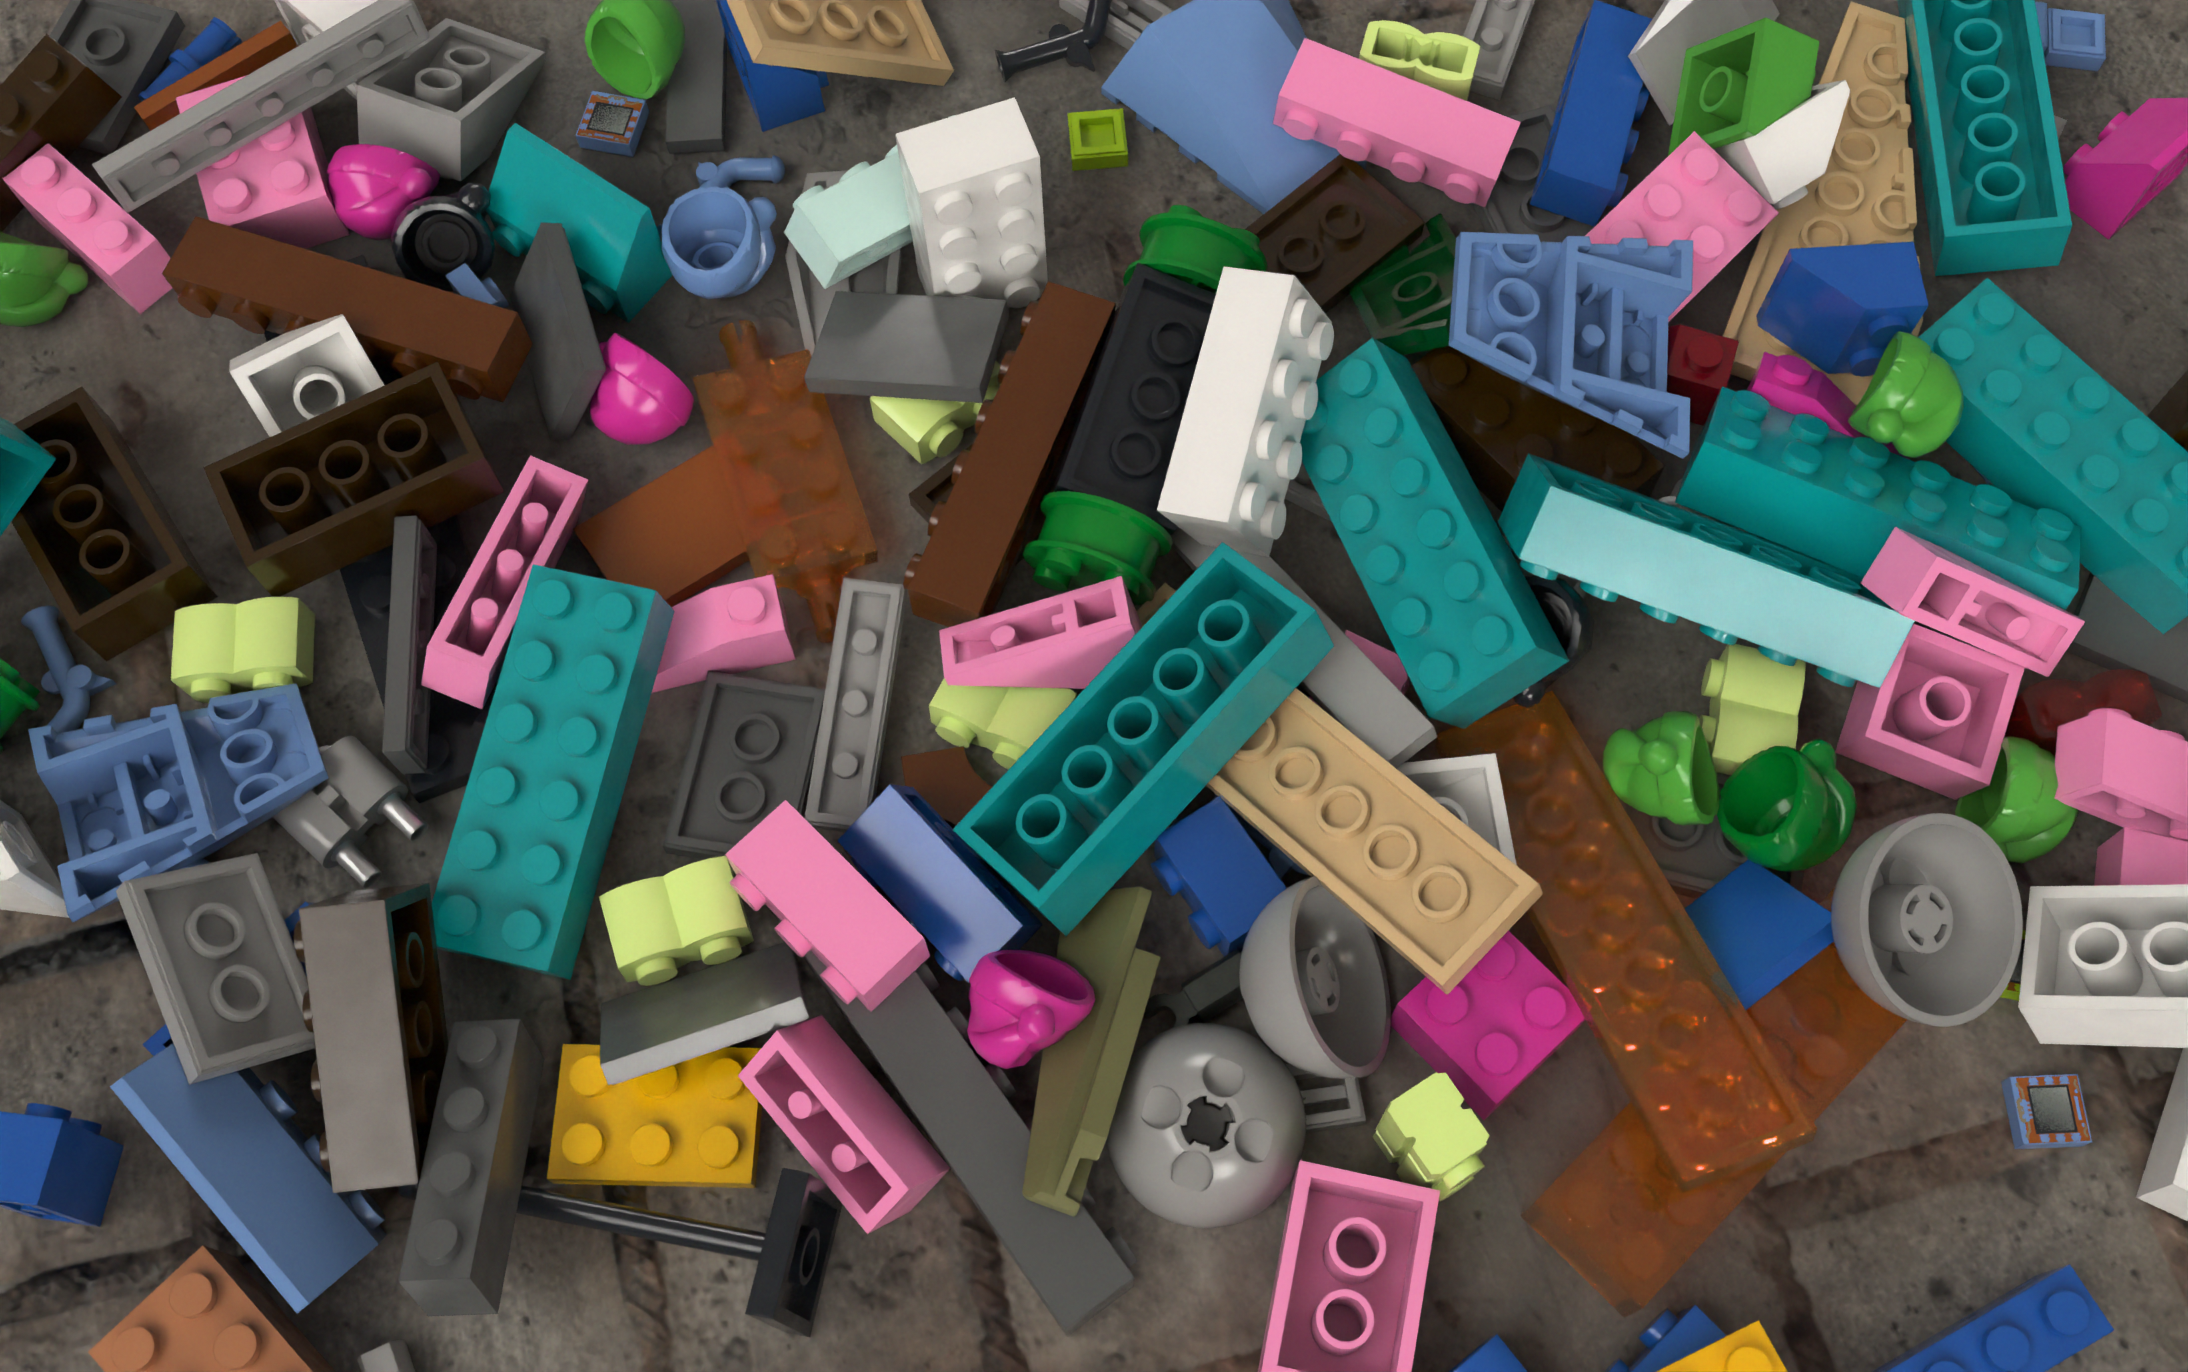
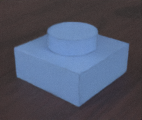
M466 263L445 275L455 294L505 309L509 307L507 300L493 280L488 277L480 282Z

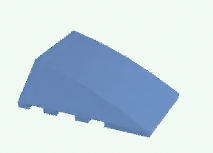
M1193 0L1147 25L1101 87L1102 95L1114 104L1120 101L1136 112V120L1153 133L1159 129L1179 144V152L1192 162L1202 161L1217 172V180L1262 214H1265L1340 154L1337 149L1315 140L1297 139L1289 135L1282 127L1273 124L1278 95L1304 38H1307L1289 0ZM1365 160L1355 161L1364 170L1366 169L1367 162Z
M1460 232L1456 238L1449 346L1512 380L1618 427L1684 459L1689 454L1690 398L1667 392L1668 318L1692 293L1693 240H1673L1669 246H1648L1647 239L1622 238L1618 244H1591L1589 236H1567L1563 242H1540L1539 236L1536 234Z
M297 683L210 698L207 708L184 712L180 711L177 704L151 708L150 717L116 723L112 715L84 719L83 729L56 733L52 725L28 729L37 773L58 806L69 862L60 864L57 868L67 915L72 922L119 901L116 890L124 881L179 870L193 864L272 818L329 778Z

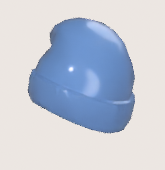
M718 186L699 187L677 198L669 206L666 217L663 219L661 231L662 252L675 280L693 295L708 300L734 297L749 291L760 282L774 258L776 245L770 229L777 216L774 204L766 197H755L748 202L734 190Z

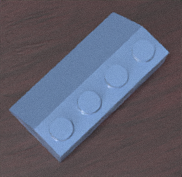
M171 1044L110 1086L297 1314L378 1246L387 1235L379 1226V1224L386 1220V1217L379 1205L365 1190H357L353 1193L351 1191L333 1193L331 1173L323 1169L320 1160L319 1144L321 1136L314 1134L308 1139L291 1118L298 1112V1109L288 1094L273 1080L264 1085L250 1067L189 1085L175 1046Z

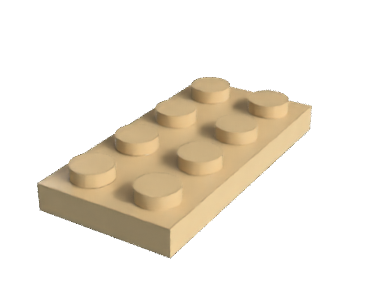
M726 0L753 63L944 86L954 72L921 0Z

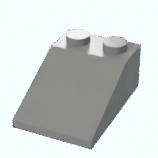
M445 18L428 31L430 38L382 65L356 84L359 144L379 145L406 152L435 168L440 177L462 181L492 154L545 63V52Z

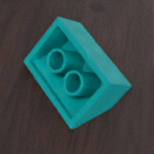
M514 123L507 130L488 191L491 194L490 206L486 210L495 227L492 232L493 237L511 255L519 257L523 253L527 256L541 222L561 223L566 232L586 302L600 313L606 314L610 310L629 323L672 277L662 252V242L650 208L517 123Z

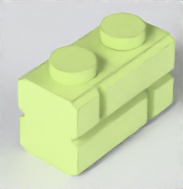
M1435 1072L1391 1101L1373 1135V1139L1390 1163L1398 1162L1400 1165L1396 1173L1403 1183L1440 1190V1202L1470 1183L1474 1179L1473 1175L1485 1167L1478 1155L1487 1145L1486 1141L1490 1136L1471 1108L1462 1109L1461 1104L1464 1098L1446 1072Z

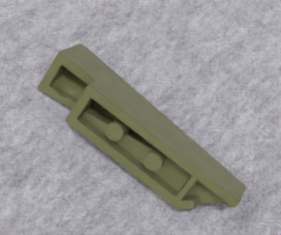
M1142 887L1109 890L1067 936L1061 931L1059 935L1056 959L1069 964L1089 981V984L1094 989L1095 1002L1088 1016L1075 1029L1070 1030L1063 1040L1043 1049L1022 1194L1029 1201L1073 1217L1077 1215L1093 1160H1099L1106 1142L1161 958L1160 956L1135 948L1153 892Z

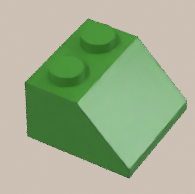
M1765 17L1686 49L1668 156L1694 131L1713 149L1755 136L1810 98L1816 74L1815 66L1819 40Z

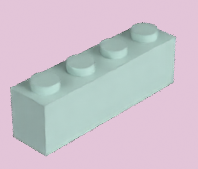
M897 145L887 153L885 159L872 166L867 161L855 165L841 177L839 183L825 190L821 185L814 186L801 194L793 203L795 210L784 231L824 289L913 242Z

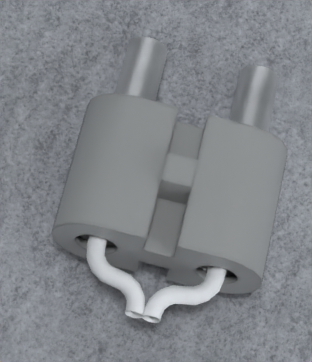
M347 736L338 740L332 746L319 747L329 778L280 811L273 818L324 868L331 869L341 865L367 889L380 879L382 872L358 850L369 838L365 832L374 823L381 826L389 819L411 841H415L426 832L428 824L404 802L408 793L407 786L356 737Z

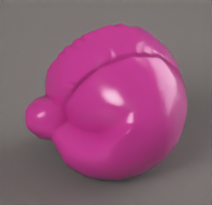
M370 144L342 146L334 153L326 172L328 174L327 187L338 218L347 228L362 237L379 241L391 238L398 215L408 204L429 197L439 184L440 179L438 171L426 162L397 149Z
M614 333L607 342L599 344L606 371L591 398L590 415L594 425L605 436L626 445L651 444L674 434L680 426H685L693 409L694 397L680 378L643 348L617 333Z
M1001 950L988 953L978 961L969 978L971 985L969 991L971 1012L967 1032L970 1043L976 1052L990 1064L1004 1069L1024 1066L1040 1050L1063 1040L1070 1030L1075 1029L1088 1016L1095 1002L1094 989L1089 984V981L1075 968L1050 955L1025 950Z

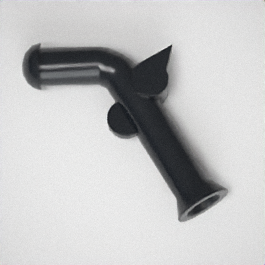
M1089 0L1085 23L1079 30L1070 32L1065 25L1056 24L1050 29L1049 39L1009 52L995 50L998 67L1004 82L1015 73L1063 58L1066 59L1070 66H1083L1094 72L1095 68L1089 50L1095 47L1104 36L1112 0Z

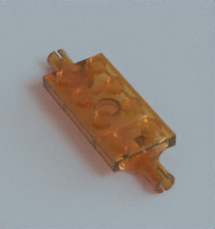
M749 320L739 321L743 334L741 336L742 342H740L732 322L723 326L719 331V339L724 346L730 368L693 377L695 393L753 577L757 578L773 574L778 588L785 587L797 591L799 596L806 599L816 630L817 640L821 643L833 642L831 619L836 627L841 596L840 586L843 584L844 576L856 567L878 562V550L824 393L809 392L804 376L811 360L809 349L765 359L754 323Z

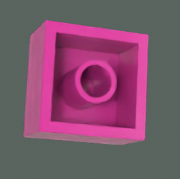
M1508 930L1448 995L1425 977L1397 1003L1390 1019L1393 1029L1437 1073L1446 1072L1463 1096L1464 1101L1485 1120L1578 1030L1592 1011Z

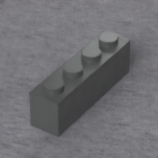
M520 1019L453 1023L398 1279L401 1286L428 1317L498 1314L544 1064L543 1055Z

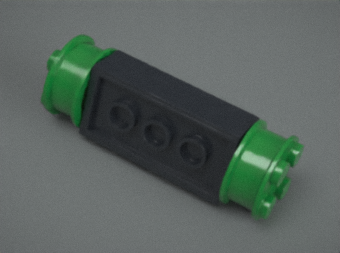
M1173 205L1169 208L1168 213L1153 215L1142 224L1139 238L1144 247L1140 259L1131 263L1126 268L1123 277L1125 288L1120 297L1051 491L1043 497L1040 506L1042 513L1046 517L1038 540L1029 542L1024 549V559L1035 570L1032 577L1033 580L1046 588L1056 591L1076 590L1122 576L1134 605H1142L1146 601L1154 599L1156 588L1150 579L1158 557L1170 552L1173 542L1171 535L1177 528V525L1157 511L1223 267L1266 272L1268 266L1266 257L1259 248L1260 239L1255 234L1245 229L1231 228L1215 220L1203 217L1197 210L1184 205Z

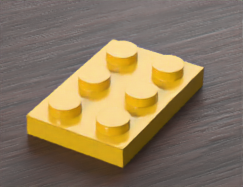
M563 1044L547 1180L553 1184L756 1188L762 1105L738 1075L761 1048L725 1047L615 1085H608L600 1066V1045Z

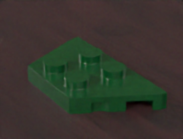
M1441 213L1425 223L1430 235L1410 252L1406 245H1402L1349 289L1354 304L1371 338L1373 337L1401 355L1449 346L1456 237Z

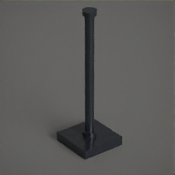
M782 1168L766 1233L521 1185L516 1213L758 1261L745 1314L783 1332L810 1337L842 1203L828 1186L811 1173ZM419 1184L399 1186L400 1196L416 1200Z

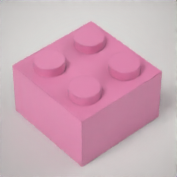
M1913 624L1881 687L1877 688L1861 681L1857 682L1835 753L1954 800L1990 785L2025 667L1925 627Z

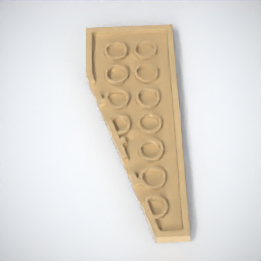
M1852 1L1848 6L1818 83L1820 85L1846 80L1850 89L1826 172L1805 185L1808 190L1806 196L1786 207L1776 209L1779 214L1762 229L1722 334L1724 337L1739 341L1730 373L1734 376L1751 381L1763 353L1767 352L1778 357L1781 355H1791L1806 361L1812 369L1824 373L1856 406L1869 387L1874 375L1861 377L1855 376L1852 373H1826L1760 328L1756 315L1789 249L1914 242L1913 230L1917 225L1913 148H1908L1907 129L1911 124L1910 105L1906 104L1905 97L1908 60L1904 18ZM1923 315L1911 333L1918 337L1923 322Z

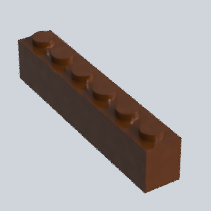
M195 216L162 272L163 276L177 293L178 302L186 310L203 318H211L214 314L231 319L240 327L256 334H264L267 330L282 335L286 332L343 314L371 363L391 368L404 377L438 361L455 393L473 400L483 396L504 402L533 345L518 312Z
M1049 281L1039 302H1029L1021 322L1020 334L1023 337L1016 351L1009 349L1000 365L998 383L1001 385L994 400L986 399L983 402L977 415L975 433L978 435L970 451L963 449L955 462L951 479L954 487L947 503L939 501L931 514L928 525V536L931 538L923 555L915 553L907 566L903 587L908 590L913 615L951 627L994 613L1040 509L1043 497L1048 491L1067 447L1113 320L1116 303Z

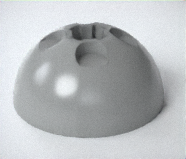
M1922 814L1899 820L1882 828L1854 851L1843 867L1835 885L1831 905V927L1836 950L1846 971L1857 986L1874 1002L1891 1013L1907 1020L1925 1025L1949 1027L1967 1023L1986 1012L2007 987L2017 965L2023 933L2022 904L2018 885L2008 860L1995 841L1983 829L1969 820L1952 814Z
M1315 876L1299 881L1286 888L1263 908L1247 934L1241 953L1239 969L1240 990L1256 1032L1273 1052L1291 1065L1303 1071L1328 1078L1352 1079L1369 1076L1383 1061L1389 1042L1391 1026L1389 987L1378 943L1372 929L1323 888V885Z
M1216 1023L1187 1024L1171 1028L1156 1035L1131 1055L1106 1139V1145L1119 1179L1129 1193L1149 1211L1165 1220L1186 1227H1227L1250 1219L1265 1210L1284 1192L1293 1179L1305 1146V1107L1301 1092L1291 1071L1283 1060L1260 1039L1245 1031ZM1203 1098H1205V1103L1213 1104L1221 1108L1220 1111L1213 1106L1204 1105ZM1225 1122H1232V1123H1227V1130H1226V1133H1225V1135H1224V1137H1223V1139L1226 1141V1143H1225V1142H1223V1141L1220 1139V1137H1221V1136L1223 1135V1133H1224V1130H1225Z

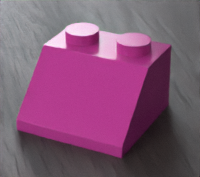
M2149 98L2130 116L2121 111L2100 133L2097 138L2100 143L2096 147L2092 148L2087 143L2084 144L2064 165L2063 172L2068 176L2065 184L2070 210L2108 240L2171 184L2188 165V98Z

